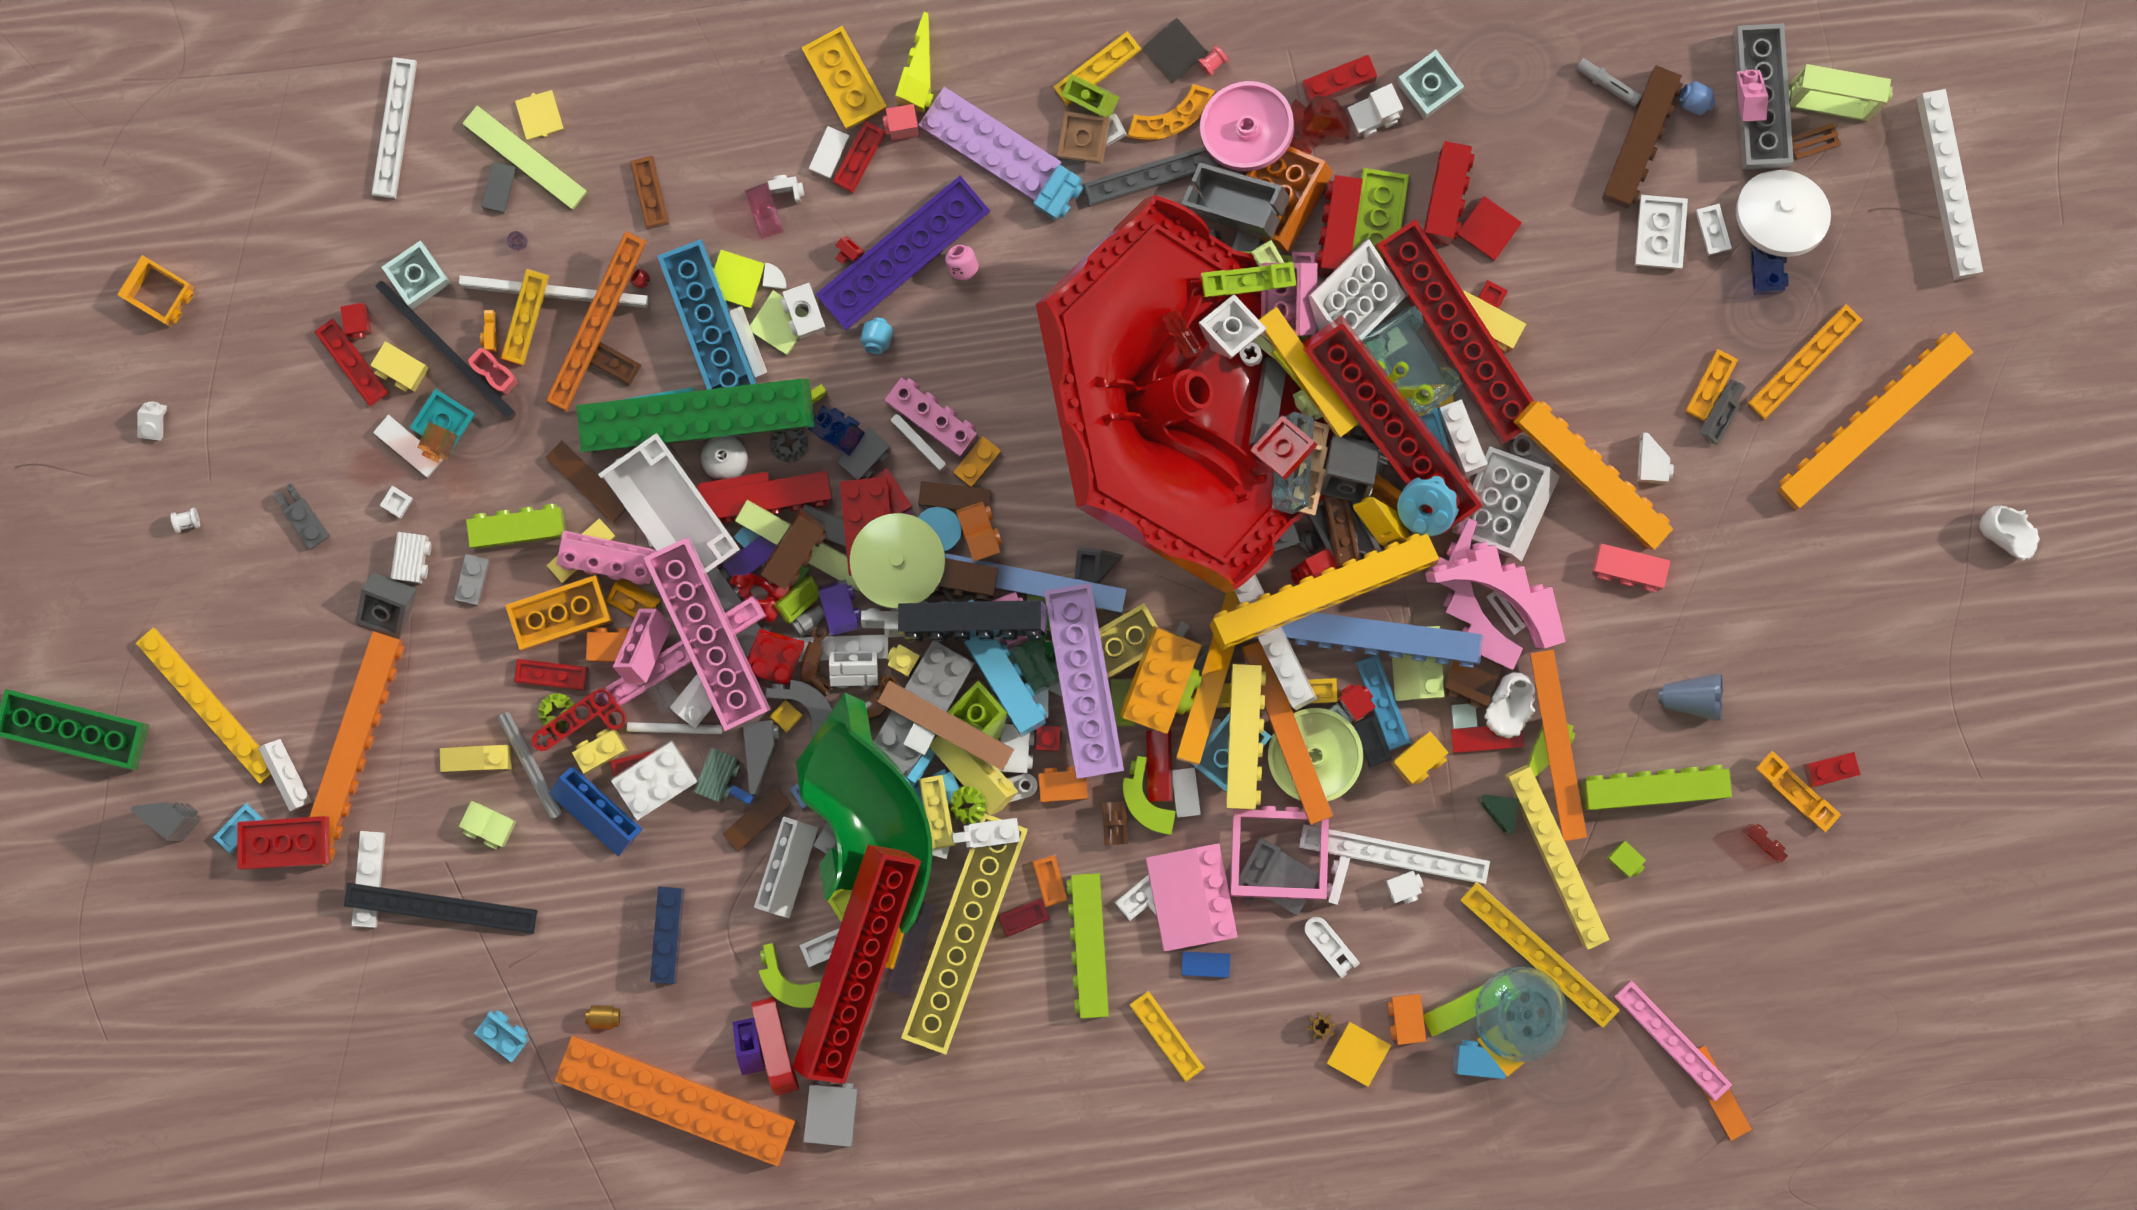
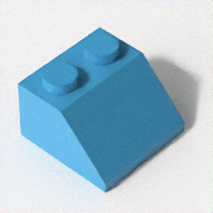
M1461 1040V1044H1455L1453 1073L1505 1079L1506 1074L1485 1048L1478 1046V1042Z

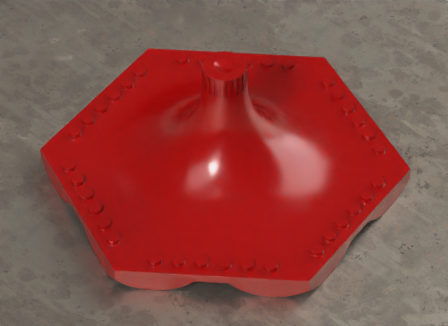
M1152 195L1142 200L1035 305L1076 507L1222 592L1228 593L1235 591L1246 583L1265 565L1274 551L1276 541L1293 523L1306 514L1292 510L1296 470L1284 480L1250 451L1253 446L1249 445L1263 359L1266 357L1274 358L1261 349L1262 361L1252 367L1247 366L1243 362L1240 352L1230 359L1210 349V344L1206 341L1199 326L1200 321L1232 296L1204 297L1201 273L1258 267L1252 254L1236 251L1212 236L1206 223L1187 207L1167 198ZM1262 291L1234 294L1258 320L1261 318ZM1255 349L1251 352H1246L1249 360L1251 357L1256 358L1257 356ZM1286 372L1278 419L1283 415L1303 431L1305 419L1301 411L1296 407L1293 394L1302 389ZM1313 416L1306 419L1328 425L1323 417L1317 420ZM1330 429L1325 447L1329 446L1332 435L1335 434ZM1320 494L1318 503H1320L1326 495Z

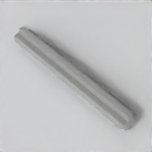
M505 712L499 715L498 720L551 819L562 815V811L556 800L548 794L550 788L511 714Z

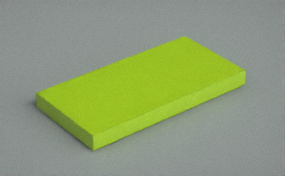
M1363 168L1361 177L1363 183L1352 253L1366 240L1369 239L1375 247L1376 244L1402 228L1409 175Z

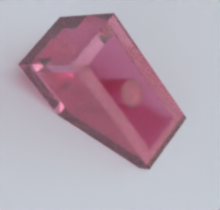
M765 183L745 190L761 239L784 232L768 184Z

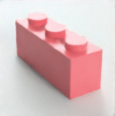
M1601 543L1597 549L1592 573L1598 574L1597 578L1601 580L1611 581V578L1620 580L1622 585L1634 587V584L1643 586V590L1657 593V589L1662 590L1665 586L1670 560Z

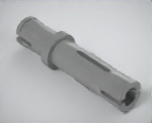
M1582 58L1576 67L1577 71L1593 80V84H1599L1633 107L1636 106L1642 97L1641 94L1605 72V68H1599L1585 58Z

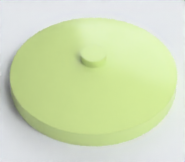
M887 514L872 520L859 532L851 548L850 569L857 587L869 600L886 608L898 609V603H921L934 593L943 578L945 552L936 532L923 520L908 514Z
M1309 708L1293 713L1327 802L1339 798L1353 786L1362 768L1363 748L1357 731L1344 717L1327 709ZM1273 733L1268 748V763L1271 774L1277 785L1286 794L1300 801L1278 741Z

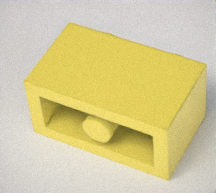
M386 341L371 363V366L376 369L374 374L384 380L390 377L396 381L394 385L405 392L408 389L415 392L429 369L425 364Z

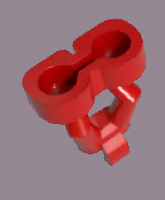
M751 573L745 576L741 574L734 575L731 579V584L739 587L738 594L744 600L753 596L750 592L753 585L761 586L768 591L765 600L757 599L766 614V617L761 620L772 623L779 612L774 604L789 591L790 585L784 590L772 582L771 584L765 578Z

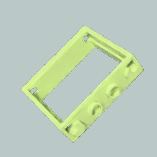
M1806 64L1789 83L1790 108L1868 122L1874 115L1876 116L1878 111H1881L1883 106H1886L1887 101H1891L1893 87H1890L1891 79Z

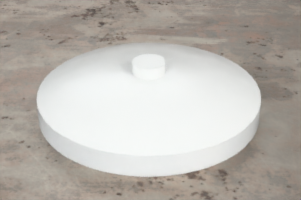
M1772 170L1753 177L1744 186L1737 200L1736 218L1743 235L1755 247L1772 255L1793 257L1805 254L1820 244L1830 225L1831 210L1825 194L1812 180L1796 172Z

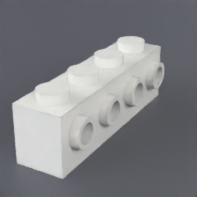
M787 817L782 818L754 908L790 918L818 827Z

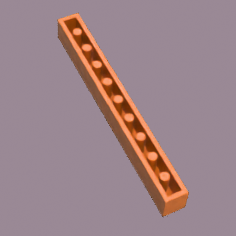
M372 631L310 817H329L330 863H332L336 854V849H334L336 839L340 840L343 834L344 827L341 824L344 817L347 818L351 810V804L349 803L351 795L356 794L359 786V781H356L358 774L363 772L366 766L367 759L364 758L366 751L371 749L374 742V736H372L374 727L379 726L382 714L379 712L382 704L385 705L389 698L390 692L387 691L389 683L395 680L397 669L395 668L397 659L401 660L405 650V646H402L404 641Z

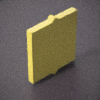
M552 90L540 94L532 93L530 97L515 101L526 140L540 136L547 137L550 133L564 130Z

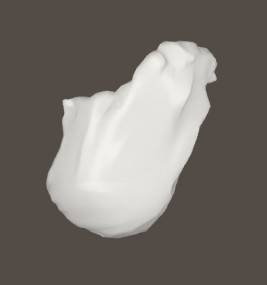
M1993 506L1981 518L1979 528L1983 535L2021 561L2025 559L2030 560L2034 556L2038 546L2037 543L2040 540L2038 530L2027 521L2028 515L2025 514L2026 510L2016 511L2007 506Z
M1514 672L1502 678L1484 715L1485 719H1487V726L1496 735L1504 736L1505 738L1519 736L1520 731L1526 726V722L1529 719L1532 720V715L1535 712L1533 704L1536 690L1534 681L1522 673Z

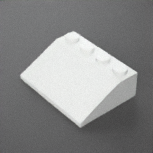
M1368 239L1309 296L1318 332L1342 315L1358 337L1363 340L1406 295Z
M1489 447L1485 456L1488 463L1485 471L1477 474L1472 485L1481 496L1483 507L1463 521L1466 522L1470 518L1478 522L1471 541L1475 543L1486 541L1487 545H1496L1498 553L1522 562L1560 476L1547 466ZM1460 523L1453 527V533L1457 534Z

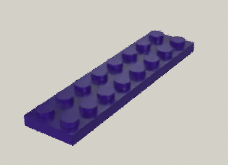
M960 175L816 293V296L847 331L987 216L990 210Z

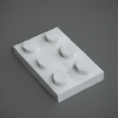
M1640 195L1634 266L1679 270L1683 268L1688 199Z

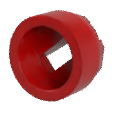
M639 267L631 276L630 283L635 287L645 288L648 286L646 281L650 282V275Z

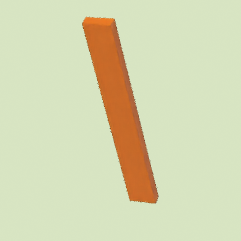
M628 231L624 232L546 398L547 402L568 411L647 243L646 240Z
M1260 641L1243 647L1242 651L1247 664L1262 666L1261 671H1266L1265 686L1261 685L1260 695H1265L1264 708L1309 824L1313 825L1332 818V812L1286 693Z
M1554 649L1530 653L1561 835L1564 841L1587 838Z

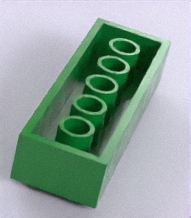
M4 690L0 705V737L138 770L150 724L14 690Z

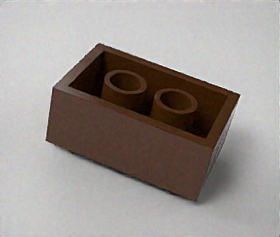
M801 508L763 565L761 575L784 590L788 585L793 586L799 577L800 570L798 569L800 566L803 565L805 567L810 561L813 546L819 547L825 538V523Z

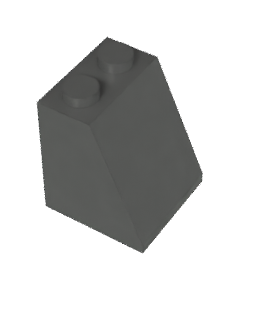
M1333 434L1328 446L1324 466L1325 474L1320 494L1355 503H1360L1362 499L1369 497L1375 481L1378 446L1369 440H1357L1345 434L1337 438Z

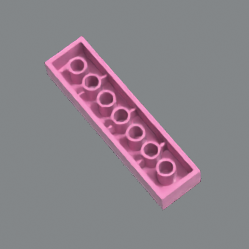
M690 537L644 557L645 563L724 731L771 710Z

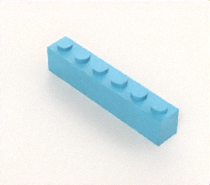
M970 637V641H963L1000 704L1008 713L1007 715L1020 737L1022 738L1046 724L1044 718L1047 715L1041 703L1036 705L1032 696L1035 694L1029 683L1024 685L1020 676L1023 674L1016 663L1012 665L1008 659V656L1011 654L1004 643L1000 645L996 637H994L993 641H981L979 637Z

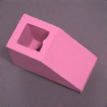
M1738 71L1736 75L1738 105L1742 121L1766 120L1768 93L1761 71Z

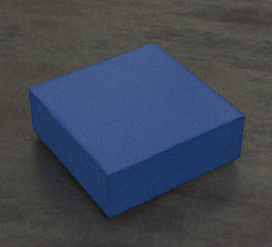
M735 785L729 791V794L749 805L755 799L754 796Z

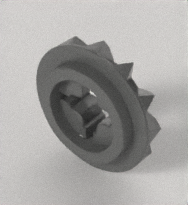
M802 429L777 431L772 435L770 446L773 454L779 460L795 462L806 453L808 439ZM785 434H787L790 440H797L795 441L796 443L792 444L793 453H791L788 447L782 446L785 443Z

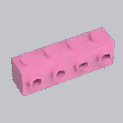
M901 377L885 398V403L961 458L977 437L976 427L967 420H964L962 423L956 418L957 413L948 406L943 409L937 404L938 399L929 392L923 394L918 390L920 386L910 378L904 380Z
M563 530L556 565H560L566 570H584L585 573L590 575H607L614 580L623 578L639 585L644 583L650 584L652 575L645 563L644 557L655 553L656 550Z

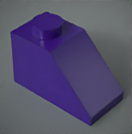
M749 1018L732 1022L736 1058L741 1074L747 1075L765 1071L764 1057L755 1019Z

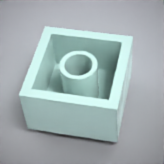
M1437 50L1399 76L1396 82L1424 120L1462 93L1464 85Z
M421 240L382 266L388 278L412 310L451 284Z

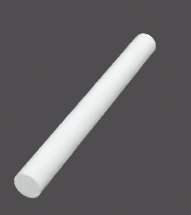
M627 722V732L722 734V725L698 724L694 728L690 724Z

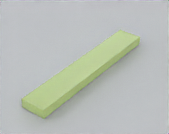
M476 106L462 123L572 210L575 209L587 194L584 188L479 106Z
M749 500L745 502L735 520L776 545L790 525ZM822 542L819 547L814 545L812 557L808 563L839 581L846 579L847 585H852L855 590L859 591L853 577L849 576L847 556Z

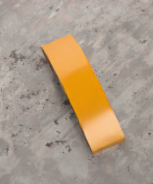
M1770 751L1756 767L1758 772L1789 803L1823 832H1827L1841 816L1835 808L1825 799L1818 796L1790 770L1789 766L1773 751Z

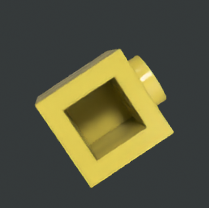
M899 644L897 648L892 647L886 659L889 660V667L909 678L921 657Z

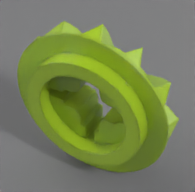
M549 694L541 701L538 708L540 722L544 726L556 718V716H547L553 711L552 703L557 708H566L563 710L564 712L574 705L573 701L564 694ZM561 720V722L557 721L556 727L559 731L567 729L569 724L567 721Z
M964 786L953 792L954 794L949 801L952 806L950 811H953L955 814V819H959L963 824H974L982 819L986 811V802L979 790L971 786ZM965 800L967 803L975 804L969 808V811L967 808H961Z

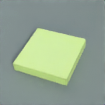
M773 290L751 323L750 328L754 335L788 356L799 336L798 334L793 335L789 325V321H792L790 312L785 313L781 303V299H784V297ZM800 307L796 311L798 317H805L808 312Z

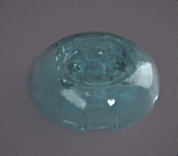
M1517 966L1497 972L1483 985L1475 1004L1476 1028L1480 1038L1494 1054L1509 1061L1529 1062L1544 1057L1559 1044L1567 1027L1568 1008L1561 988L1550 976L1535 968ZM1523 992L1528 997L1525 1003L1520 1000V995ZM1540 1008L1544 1010L1542 1018H1539L1537 1015V1011ZM1507 1011H1511V1021L1507 1020ZM1524 1011H1526V1018L1523 1016ZM1526 1026L1531 1029L1528 1031L1527 1037L1523 1035V1028Z

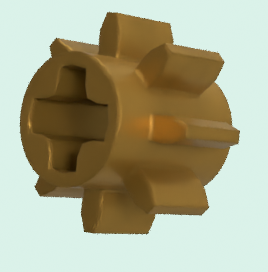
M1318 1012V1018L1313 1019L1309 1017L1312 1026L1306 1029L1314 1031L1313 1039L1320 1035L1322 1041H1325V1035L1334 1036V1033L1330 1030L1331 1027L1336 1026V1023L1328 1021L1331 1017L1330 1014L1323 1018L1321 1013ZM1319 1020L1328 1025L1327 1028H1324V1033L1315 1029V1026L1319 1024Z

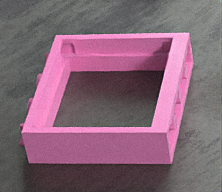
M1262 806V810L1234 809L1232 811L1230 896L1307 900L1327 899L1329 819L1321 821L1319 889L1239 886L1241 817L1291 820L1308 819L1305 812H1300L1298 807H1285V811H1276L1274 806Z

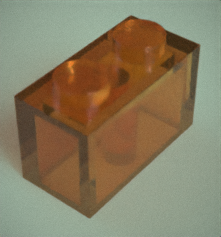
M428 422L417 448L423 451L422 456L438 463L440 459L447 461L458 436L445 428Z

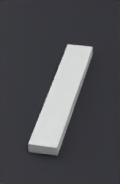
M395 57L392 59L372 188L373 196L392 199L397 197L417 67L416 60Z

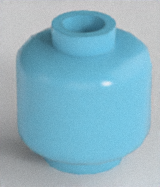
M876 317L865 322L860 342L867 352L881 354L890 347L893 329L885 319Z

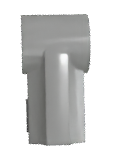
M1527 435L1518 436L1509 445L1510 453L1549 468L1555 462ZM1518 441H1523L1526 444V452L1518 451L1516 447Z

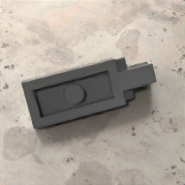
M1732 379L1729 381L1699 432L1714 445L1719 444L1741 406L1738 401L1746 387L1738 381Z

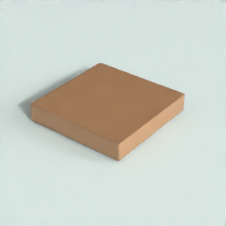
M1065 111L1056 157L1058 159L1103 165L1111 118Z

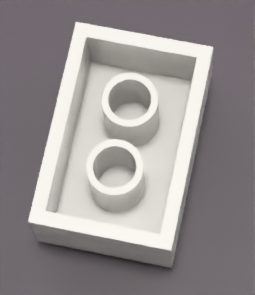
M673 740L619 773L611 780L636 820L644 817L698 781Z

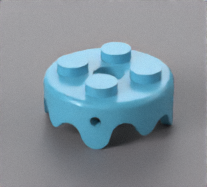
M1433 476L1428 480L1415 478L1404 487L1397 504L1398 515L1402 523L1410 531L1416 534L1419 533V535H1440L1451 527L1459 511L1456 505V493L1445 485L1444 479L1440 476ZM1421 505H1429L1433 512H1424L1421 509Z

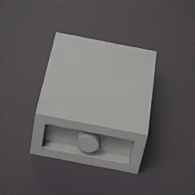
M816 1080L815 1084H810L804 1142L853 1146V1130L858 1088H853L854 1083L846 1082L845 1084L839 1083V1086H831L830 1082Z

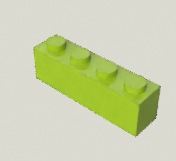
M556 504L543 505L541 510H533V507L520 508L518 513L511 514L510 510L495 512L496 516L488 517L486 513L473 514L472 519H466L469 547L474 550L562 538L563 530L566 531L563 509L557 507Z

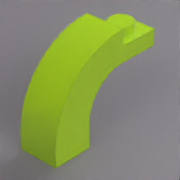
M1137 756V760H1132L1129 774L1134 775L1133 779H1123V795L1126 805L1132 816L1141 825L1154 832L1171 835L1176 811L1157 808L1146 799L1142 789V782L1147 758Z
M774 943L763 945L764 950L760 951L763 965L767 964L768 969L759 970V974L767 990L775 998L787 1005L797 1008H812L821 981L805 985L790 982L781 973Z

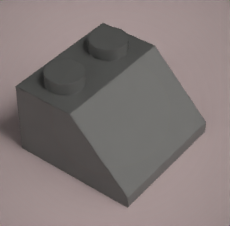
M372 572L361 590L355 623L400 639L413 608L417 589Z

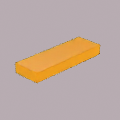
M1717 349L1684 412L1705 422L1712 412L1738 359Z

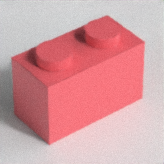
M914 104L886 109L887 116H883V123L886 135L890 134L892 141L919 136Z

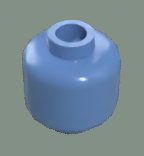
M1696 81L1685 84L1679 94L1682 108L1700 116L1712 110L1716 99L1713 98L1714 92L1711 87Z

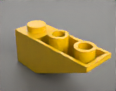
M1374 497L1364 498L1360 503L1353 505L1354 510L1379 544L1386 547L1394 542H1398V544L1407 542L1406 539L1410 537L1409 531L1400 520L1397 511Z

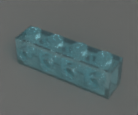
M1292 412L1285 416V418L1313 439L1314 418L1297 412ZM1312 452L1286 480L1273 471L1272 508L1294 514L1308 506Z

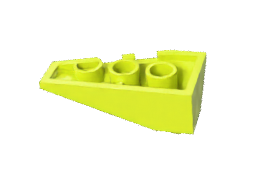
M926 12L922 15L914 43L916 45L909 52L907 63L909 67H904L895 95L897 105L914 104L915 110L922 113L925 112L926 107L930 108L934 94H931L929 14Z

